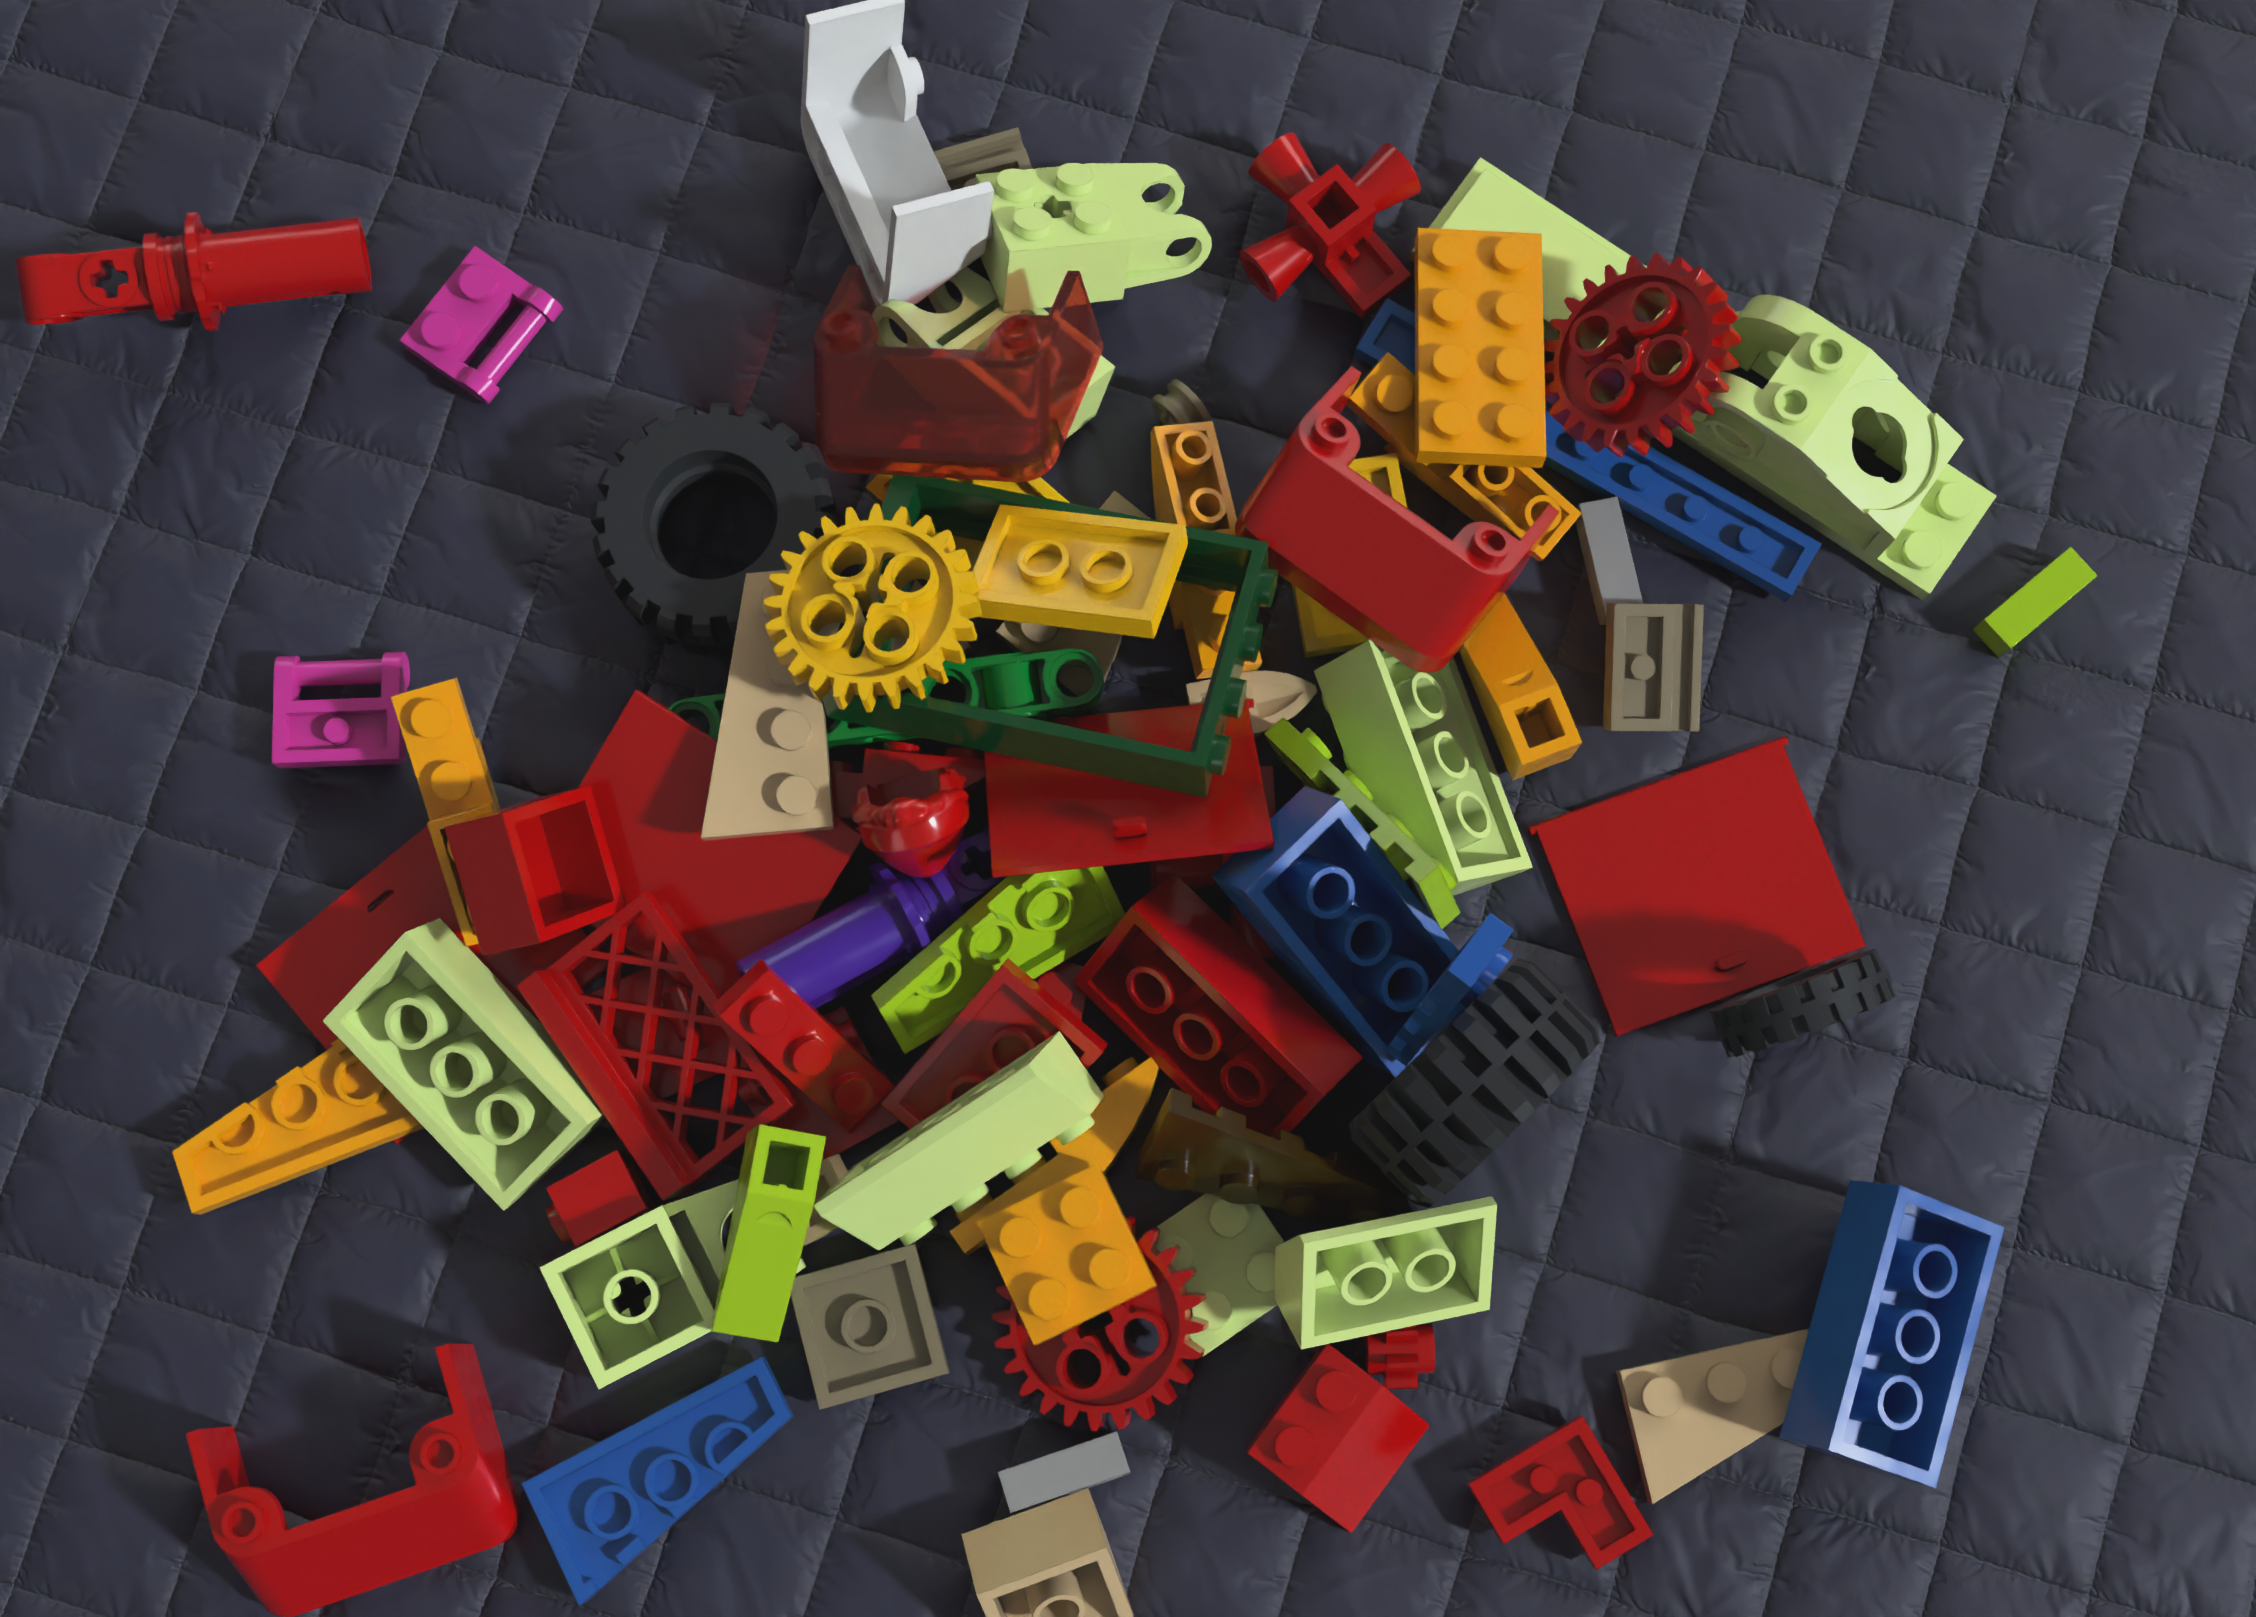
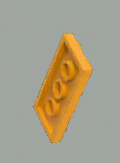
M1418 228L1415 237V462L1542 468L1546 459L1542 234Z

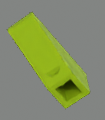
M761 1124L747 1132L711 1332L779 1342L814 1207L826 1136Z

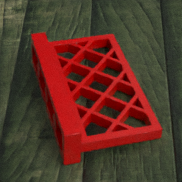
M642 892L546 970L533 972L516 986L663 1201L691 1191L707 1178L706 1175L745 1145L749 1130L759 1124L772 1125L798 1105L770 1062L718 1015L713 1004L722 996V993L651 892ZM641 915L646 917L656 932L653 958L624 954L627 927ZM611 940L610 951L599 950ZM668 951L676 962L667 961ZM588 957L609 960L604 997L586 994L571 973L574 968ZM623 963L651 967L646 1004L618 999ZM665 970L683 972L693 985L690 1011L660 1006ZM704 1004L707 1005L713 1015L703 1014ZM594 1005L602 1006L601 1015ZM616 1008L645 1013L640 1049L623 1047L613 1034ZM659 1016L688 1020L683 1057L654 1052ZM702 1023L721 1026L729 1037L730 1044L727 1064L697 1059ZM741 1056L750 1068L740 1067ZM630 1058L639 1059L638 1069ZM653 1062L682 1067L677 1102L658 1099L650 1088ZM696 1069L725 1074L720 1110L691 1105ZM745 1077L759 1080L774 1103L758 1116L734 1113L738 1078ZM667 1111L676 1113L675 1121L672 1120ZM689 1115L719 1120L716 1146L701 1159L698 1158L686 1140ZM732 1123L744 1125L731 1135Z

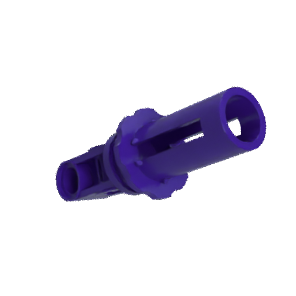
M989 828L961 841L945 867L937 874L927 878L913 877L905 873L894 875L881 861L868 867V875L872 885H868V892L735 962L740 978L762 959L816 1009L904 960L911 961L1007 877L993 878Z

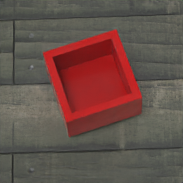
M590 785L531 799L444 827L482 955L545 942L615 915L625 907Z

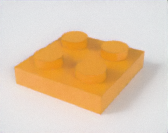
M1098 1163L977 1222L1033 1345H1039L1157 1286Z

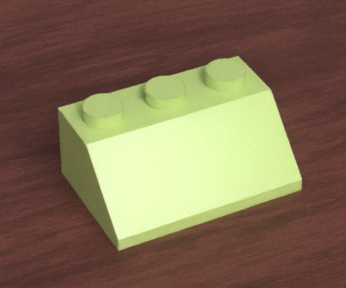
M1493 1197L1301 1234L1275 1246L1274 1299L1300 1349L1490 1310L1497 1203Z

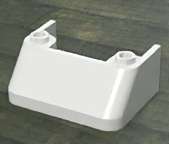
M866 0L805 15L801 98L802 134L808 155L876 308L891 299L901 300L914 305L982 256L985 253L987 240H990L993 235L990 216L994 190L990 181L951 190L916 115L917 95L924 93V78L915 57L908 58L901 44L905 0Z

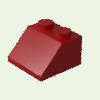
M1330 1344L1321 1345L1248 1444L1245 1451L1352 1533L1430 1425L1381 1383Z

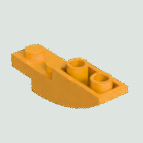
M1389 352L1378 361L1360 382L1346 403L1348 408L1388 442L1384 450L1389 454L1397 453L1399 463L1474 521L1494 524L1520 541L1548 505L1558 510L1559 514L1531 556L1539 562L1548 555L1582 514L1529 467L1415 462V375Z
M1213 421L1153 427L1151 430V466L1156 520L1236 536L1235 524L1237 517ZM1175 580L1168 599L1175 630L1184 629L1195 678H1211L1235 592ZM1260 651L1255 663L1244 662L1242 672L1256 671L1262 664Z
M453 678L391 696L430 819L427 823L465 945L468 947L478 944V939L444 827L500 810V806L480 739L475 736L458 679Z
M1131 1057L1116 1066L1101 1079L1107 1088L1102 1091L1105 1097L1090 1114L1095 1121L1094 1125L1065 1145H1062L1057 1137L1050 1140L1049 1143L1058 1154L1047 1162L1041 1154L1042 1157L1034 1165L1012 1178L1011 1180L1015 1185L995 1200L987 1193L965 1210L955 1213L961 1224L953 1228L950 1233L965 1254L970 1255L986 1244L977 1224L978 1221L1096 1163L1100 1165L1104 1175L1107 1173L1132 1137L1148 1105L1159 1074V1067L1152 1057L1140 1065L1134 1057Z

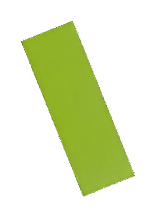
M2069 547L1973 628V631L2000 658L2098 575L2072 547Z

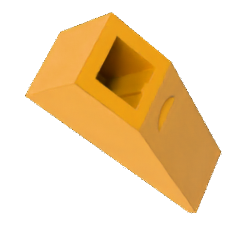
M1504 593L1458 652L1513 781L1571 759L1582 744V740L1558 683Z

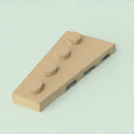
M788 570L746 573L701 839L704 841L835 829L823 700L820 699L818 701L813 697L808 686L809 680L800 685H796L793 682L788 671L790 664L781 666L773 650L777 643L771 641L765 628V624L773 618L769 617L763 604L764 599L778 595L774 592L768 579L769 575L773 573L789 574Z

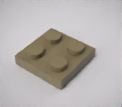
M916 1244L795 1277L791 1298L819 1410L950 1373Z

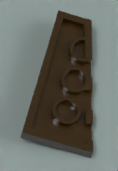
M1174 1088L1170 1089L1137 1157L1136 1179L1155 1182L1160 1187L1168 1190L1181 1191L1188 1189L1220 1196L1223 1200L1233 1204L1253 1203L1281 1209L1287 1214L1298 1218L1318 1217L1351 1225L1399 1215L1408 1201V1198L1374 1164L1337 1150L1326 1153L1323 1156L1309 1152L1303 1137L1282 1129L1271 1137L1246 1128L1245 1115L1224 1107L1216 1111L1215 1116L1191 1107L1192 1095Z

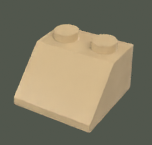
M1089 1488L961 1534L976 1595L986 1617H1134Z

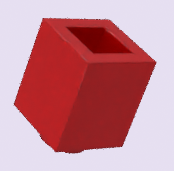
M619 1150L546 1187L554 1203L546 1207L549 1221L560 1240L565 1243L571 1239L575 1247H581L656 1209L629 1154Z

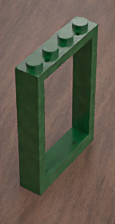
M895 469L881 507L885 520L891 521L897 510L903 506L907 508L912 527L921 518L928 515L932 519L935 532L940 533L948 529L952 532L953 536L982 542L986 540L1000 504L1163 522ZM1186 526L1188 546L1175 580L1235 592L1190 752L928 696L920 700L913 693L901 691L899 709L894 710L886 695H878L873 711L866 713L859 695H854L844 710L839 709L833 697L832 688L822 698L827 717L1206 798L1213 774L1223 776L1228 764L1231 737L1224 736L1229 717L1239 719L1243 710L1247 680L1240 679L1244 662L1255 663L1258 656L1263 625L1255 623L1260 606L1270 608L1275 595L1278 570L1268 568V542ZM892 557L887 558L884 561V564L881 569L882 575ZM861 565L858 573L864 569L865 565ZM915 580L905 584L901 591L911 592ZM879 592V597H880V598H879V601H878V602H879V603H884L883 600H882L881 594H880V592ZM862 611L864 618L867 621L866 615L868 612ZM840 623L838 631L842 629L845 623ZM895 637L883 643L880 650L891 651ZM862 640L861 646L852 658H857L861 655L865 644L864 640Z

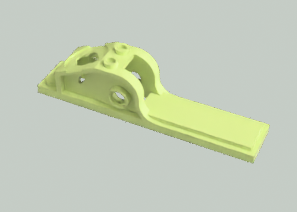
M1481 157L1429 226V228L1542 234L1544 342L1558 340L1560 335L1549 324L1551 319H1568L1572 313L1564 302L1566 297L1582 301L1587 296L1583 286V281L1586 278L1593 281L1599 287L1605 283L1604 272L1606 265L1610 264L1621 275L1626 272L1627 262L1630 257L1629 254ZM1414 247L1413 250L1411 251V255H1410V259H1409V260H1410L1411 262H1413L1414 264H1415V247ZM1758 295L1751 298L1743 310L1736 312L1739 318L1731 324L1734 330L1742 337V342L1726 350L1739 362L1741 368L1747 372L1751 368L1768 379L1769 382L1764 389H1761L1741 377L1721 371L1719 377L1730 389L1728 393L1710 392L1706 398L1715 410L1713 415L1704 414L1696 410L1691 415L1695 432L1689 434L1678 425L1672 429V435L1904 589L1924 600L1930 595L1997 496L1947 464L1964 439L1939 414L1932 413L1897 379L1898 375L1871 348L1811 309L1795 301L1775 295ZM1661 311V312L1655 317V319H1657V318L1663 313V311ZM1681 361L1673 366L1669 374L1677 369ZM1622 390L1619 391V392L1615 395V397H1618V396L1620 395V393L1622 392ZM1853 436L1876 450L1875 456L1901 472L1900 479L1895 483H1889L1883 477H1874L1865 473L1858 466L1853 456Z

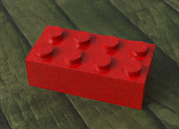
M1172 873L1131 906L1073 980L1149 1057L1153 1058L1155 1063L1185 1093L1192 1095V1100L1204 1112L1215 1116V1112L1224 1107L1246 1116V1128L1269 1137L1274 1136L1281 1129L1292 1133L1363 1058L1175 873Z

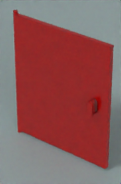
M635 690L579 787L591 786L625 906L642 892H651L723 995L740 979L735 962L813 921L862 841L860 831L834 815L835 829L704 841L701 839L718 740L640 690ZM641 915L627 927L625 948L637 956L653 958L656 932L644 915ZM612 916L589 925L597 929ZM668 951L667 961L676 962ZM665 970L666 975L689 990H693V985L683 972Z
M1253 698L1245 699L1239 719L1231 717L1228 719L1224 736L1231 737L1228 764L1223 776L1213 774L1206 798L984 751L993 878L1273 849L1274 839L1249 708H1254ZM1204 703L1042 721L1190 752Z
M1786 736L1528 827L1529 834L1531 836L1536 834L1616 1037L1866 947L1784 746L1789 744ZM1716 967H1718V968L1721 969V970H1726V971H1718V970L1716 969Z
M428 825L256 965L326 1050L332 1047L331 1043L337 1040L338 1037L323 1022L325 1017L406 931L440 918L465 944ZM388 891H394V892H390V893H389L388 895H386L382 900H380L377 904H375V905L373 906V908H372V911L370 912V907H371L372 904H374L378 899H380V898H381L383 895H385ZM578 928L539 944L482 955L479 943L468 946V948L540 1022L516 986L533 972L546 970L588 935L582 928ZM588 957L574 968L571 973L584 990L607 971L609 960ZM410 1134L393 1141L398 1145Z

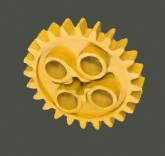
M874 504L870 511L869 519L863 521L859 520L857 513L852 507L846 508L845 525L838 528L826 516L822 517L821 526L824 535L818 539L801 531L798 535L805 551L801 555L790 551H783L780 554L789 574L773 573L769 575L768 579L774 592L778 595L765 598L763 602L769 617L773 618L765 624L771 641L777 643L773 650L781 666L790 664L788 671L793 682L796 685H800L809 680L808 686L813 697L818 701L833 688V697L838 708L842 710L848 706L854 695H859L866 713L873 711L878 695H886L894 710L900 708L901 690L909 688L920 700L926 698L922 680L928 676L945 685L948 682L943 662L947 660L958 664L965 663L966 658L962 646L957 641H976V629L974 623L969 619L982 615L978 597L973 596V594L980 590L975 572L968 571L971 565L966 550H954L956 545L952 532L947 529L935 535L932 519L928 515H925L912 527L907 508L903 506L897 510L891 521L885 520L880 504ZM892 557L882 575L881 569L884 564V561L887 558ZM855 564L865 565L864 569L857 575L851 577L839 576L848 566ZM915 579H925L928 581L920 590L914 592L901 591L903 586L909 581ZM879 592H880V594H881V597H882V600H883L884 603H879V602H878V601H879V598H880V597H879ZM862 611L868 612L866 615L867 621L865 620ZM829 623H845L836 634L830 636L818 635L821 628ZM904 637L908 639L905 645L898 650L891 652L880 650L883 643L891 638ZM862 640H864L865 644L861 655L857 658H852L861 646Z

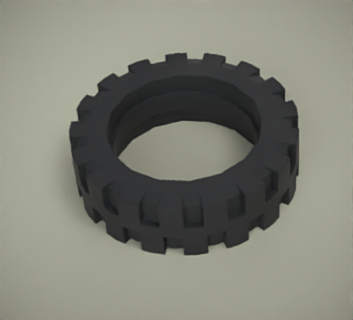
M1871 949L1833 960L1824 965L1812 967L1801 973L1779 979L1769 985L1761 986L1713 1007V1009L1709 1010V1013L1727 1057L1731 1058L1733 1056H1742L1752 1051L1764 1050L1775 1044H1782L1797 1039L1799 1036L1825 1029L1829 1025L1843 1022L1858 1016L1859 1013L1880 1006V1004L1890 1001L1896 995L1877 950Z

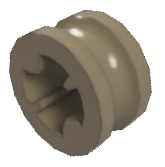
M1173 379L1167 384V395L1157 394L1150 400L1153 410L1164 425L1207 422L1211 420L1208 410L1197 395L1177 379Z

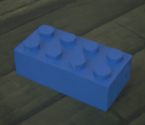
M1304 786L1270 819L1274 839L1273 849L1236 852L1211 877L1338 1033L1363 1056L1362 1060L1396 1078L1407 1066L1396 1060L1385 1049L1459 950L1340 798ZM1458 1003L1456 1007L1451 1011V1013L1446 1017V1019L1442 1022V1024L1428 1039V1041L1418 1051L1414 1058L1409 1062V1064L1466 1007Z
M1850 1180L1779 1438L1886 1476L1936 1488L2004 1227L1901 1185Z

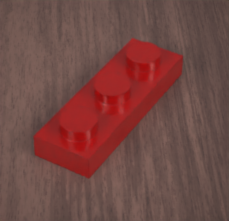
M762 959L713 1004L718 1015L846 1132L894 1088L886 1074Z

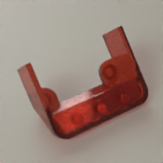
M848 265L814 333L815 439L825 464L834 471L845 473L1004 482H1027L1046 474L1058 459L1104 349L1080 271H1067L1049 315L1018 314L1005 319L992 332L984 350L878 346L876 342L879 332L872 317V313L877 308L860 265Z

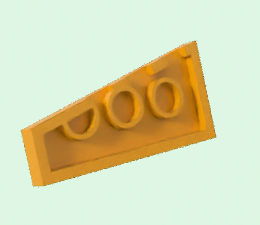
M338 1038L331 1043L332 1047L302 1068L299 1066L295 1067L276 1080L277 1085L249 1104L244 1102L179 1146L172 1153L191 1213L202 1215L424 1129V1127Z

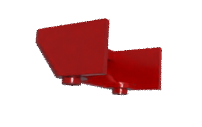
M1351 366L1300 421L1246 501L1235 524V535L1268 542L1269 568L1278 570L1280 576L1406 666L1420 672H1436L1443 669L1519 576L1559 514V511L1548 505L1520 541L1502 528L1487 522L1470 523L1453 540L1448 538L1348 467L1360 448L1358 431L1349 420L1341 415L1362 374Z
M448 1343L435 1348L454 1414L429 1422L413 1438L409 1458L416 1485L288 1529L282 1506L277 1497L267 1489L250 1486L234 1426L197 1429L186 1433L214 1539L266 1610L280 1617L301 1615L505 1543L513 1536L521 1518L520 1502L473 1344Z

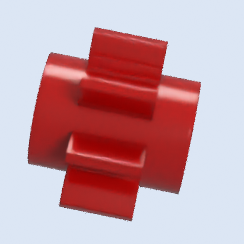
M1424 1323L1364 1336L1366 1373L1369 1375H1383V1386L1387 1389H1418V1374L1434 1373L1435 1340L1432 1323Z

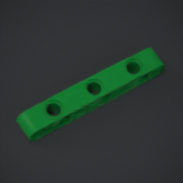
M1083 649L999 654L966 659L964 664L950 661L943 662L948 678L947 683H956L966 691L963 704L1037 720L1088 712L1100 702L1104 694V675L1100 662L1091 653ZM1071 667H1082L1093 676V684L1084 695L1070 697L1062 693L1057 687L1061 673ZM930 676L922 680L925 695L928 697H932L935 690L943 685ZM909 688L901 690L904 692L913 693ZM726 693L686 698L675 702L668 709L685 720L697 715L707 717L710 724L708 735L718 740ZM838 719L830 727L826 728L828 750L922 738Z

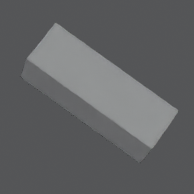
M1618 496L1581 503L1577 507L1582 514L1577 518L1575 524L1599 625L1606 624L1607 603H1643Z
M1117 1431L998 1472L1008 1507L1012 1514L1131 1474Z

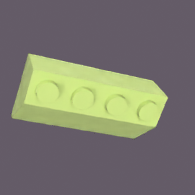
M1368 640L1314 670L1322 692L1323 705L1330 714L1343 749L1346 767L1369 790L1373 796L1371 801L1385 814L1388 812L1392 813L1409 831L1415 843L1427 855L1436 858L1450 873L1457 883V886L1451 891L1453 896L1533 868L1454 658L1439 671L1420 672L1406 666L1373 641Z
M440 918L406 931L323 1020L333 1033L503 1211L570 1154L606 1118L544 1026Z
M1058 1031L854 1165L814 1204V1207L822 1218L878 1251L900 1238L905 1246H908L927 1234L938 1224L933 1216L941 1210L952 1205L956 1213H959L989 1192V1188L985 1184L986 1181L1004 1171L1008 1179H1012L1034 1165L1042 1157L1037 1149L1057 1137L1059 1142L1065 1145L1087 1131L1095 1123L1090 1114L1105 1096L1061 1032Z

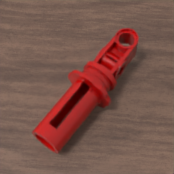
M193 212L186 214L183 235H177V237L166 236V238H163L159 232L147 233L143 236L142 247L79 254H41L21 257L15 260L25 322L29 325L67 323L82 320L85 317L154 310L161 322L175 320L177 313H198L205 329L211 332L219 331V324L221 323L220 312L222 311L224 314L227 306L372 291L370 261L360 217L214 234L207 227L205 229L199 213ZM112 268L128 277V283L118 286V296L116 297L113 293L102 288V281L111 279Z

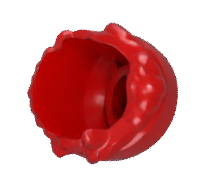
M941 767L939 769L916 771L900 776L898 779L890 780L887 784H877L876 789L869 784L863 786L857 793V804L852 808L851 815L853 821L859 825L864 845L889 866L909 876L927 878L940 872L957 850L966 823L970 818L969 795L963 790L967 779L966 776L958 774L954 767H949V769Z

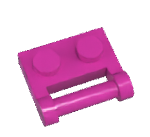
M474 246L399 341L406 350L481 402L489 405L500 391L497 384L542 326L546 322L553 324L564 309L546 291L531 285L484 251ZM518 302L524 306L523 311L478 368L469 367L470 361Z
M385 652L382 659L302 662L299 656H278L274 664L272 764L279 769L406 764V744L391 696L407 692L409 687L410 665L406 652ZM381 684V697L300 700V693L303 687Z

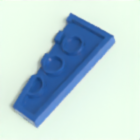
M1490 913L1463 945L1385 1051L1404 1066H1407L1458 1003L1468 1008L1486 988L1490 987L1513 956V953L1503 947V944L1514 930Z
M765 1357L758 1358L521 1483L579 1606L592 1598L794 1417Z

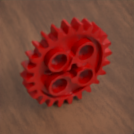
M1659 253L1653 254L1647 268L1635 256H1630L1626 272L1621 275L1610 264L1606 265L1604 272L1605 283L1598 287L1593 281L1586 278L1583 281V286L1587 296L1582 301L1566 297L1564 300L1567 308L1572 312L1569 318L1551 319L1549 323L1560 333L1558 340L1544 342V352L1553 359V361L1544 364L1545 379L1549 382L1545 386V399L1553 406L1549 414L1577 442L1583 441L1597 453L1606 447L1615 456L1622 457L1628 445H1630L1640 455L1644 456L1648 453L1651 438L1653 437L1657 438L1666 448L1671 447L1673 440L1672 429L1678 425L1689 434L1694 433L1695 427L1691 415L1696 410L1704 414L1713 415L1715 410L1706 398L1710 392L1728 393L1730 387L1719 377L1720 372L1735 369L1739 366V362L1726 350L1742 342V337L1731 326L1739 317L1736 311L1726 302L1729 298L1728 294L1700 266L1693 269L1679 256L1669 264ZM1661 311H1663V313H1662L1657 319H1655V317H1656ZM1681 361L1677 369L1669 374L1673 366ZM1622 390V392L1620 393V395H1619L1616 399H1614V400L1612 401V399L1614 398V396H1615L1619 391Z
M1128 1216L1125 1219L1157 1286L1108 1310L1113 1322L1108 1324L1105 1329L1099 1328L1093 1331L1087 1320L1039 1345H1033L1006 1284H1001L996 1289L998 1294L1011 1301V1306L992 1314L993 1320L1010 1325V1333L995 1341V1347L1002 1349L1014 1348L1017 1356L1003 1369L1005 1374L1024 1370L1028 1378L1023 1383L1019 1394L1023 1397L1039 1388L1045 1394L1039 1412L1044 1415L1058 1404L1064 1405V1425L1068 1427L1077 1421L1082 1412H1087L1091 1431H1098L1103 1427L1107 1413L1111 1414L1119 1430L1124 1429L1130 1424L1131 1407L1134 1408L1144 1421L1150 1419L1155 1415L1152 1395L1160 1402L1169 1405L1177 1398L1169 1379L1187 1384L1194 1377V1374L1182 1362V1359H1199L1204 1355L1205 1349L1190 1340L1189 1337L1190 1334L1204 1331L1209 1327V1321L1191 1316L1190 1308L1204 1301L1206 1295L1199 1292H1186L1184 1286L1197 1273L1195 1267L1176 1271L1172 1263L1181 1250L1178 1244L1163 1252L1155 1248L1161 1230L1158 1227L1150 1229L1141 1238L1135 1236L1137 1226L1135 1216ZM1134 1319H1146L1156 1327L1159 1334V1345L1155 1351H1143L1132 1342L1130 1326ZM1077 1349L1089 1350L1099 1359L1101 1375L1098 1381H1086L1076 1373L1073 1358ZM1115 1349L1128 1362L1130 1366L1129 1374H1124L1120 1371L1117 1365L1118 1359Z

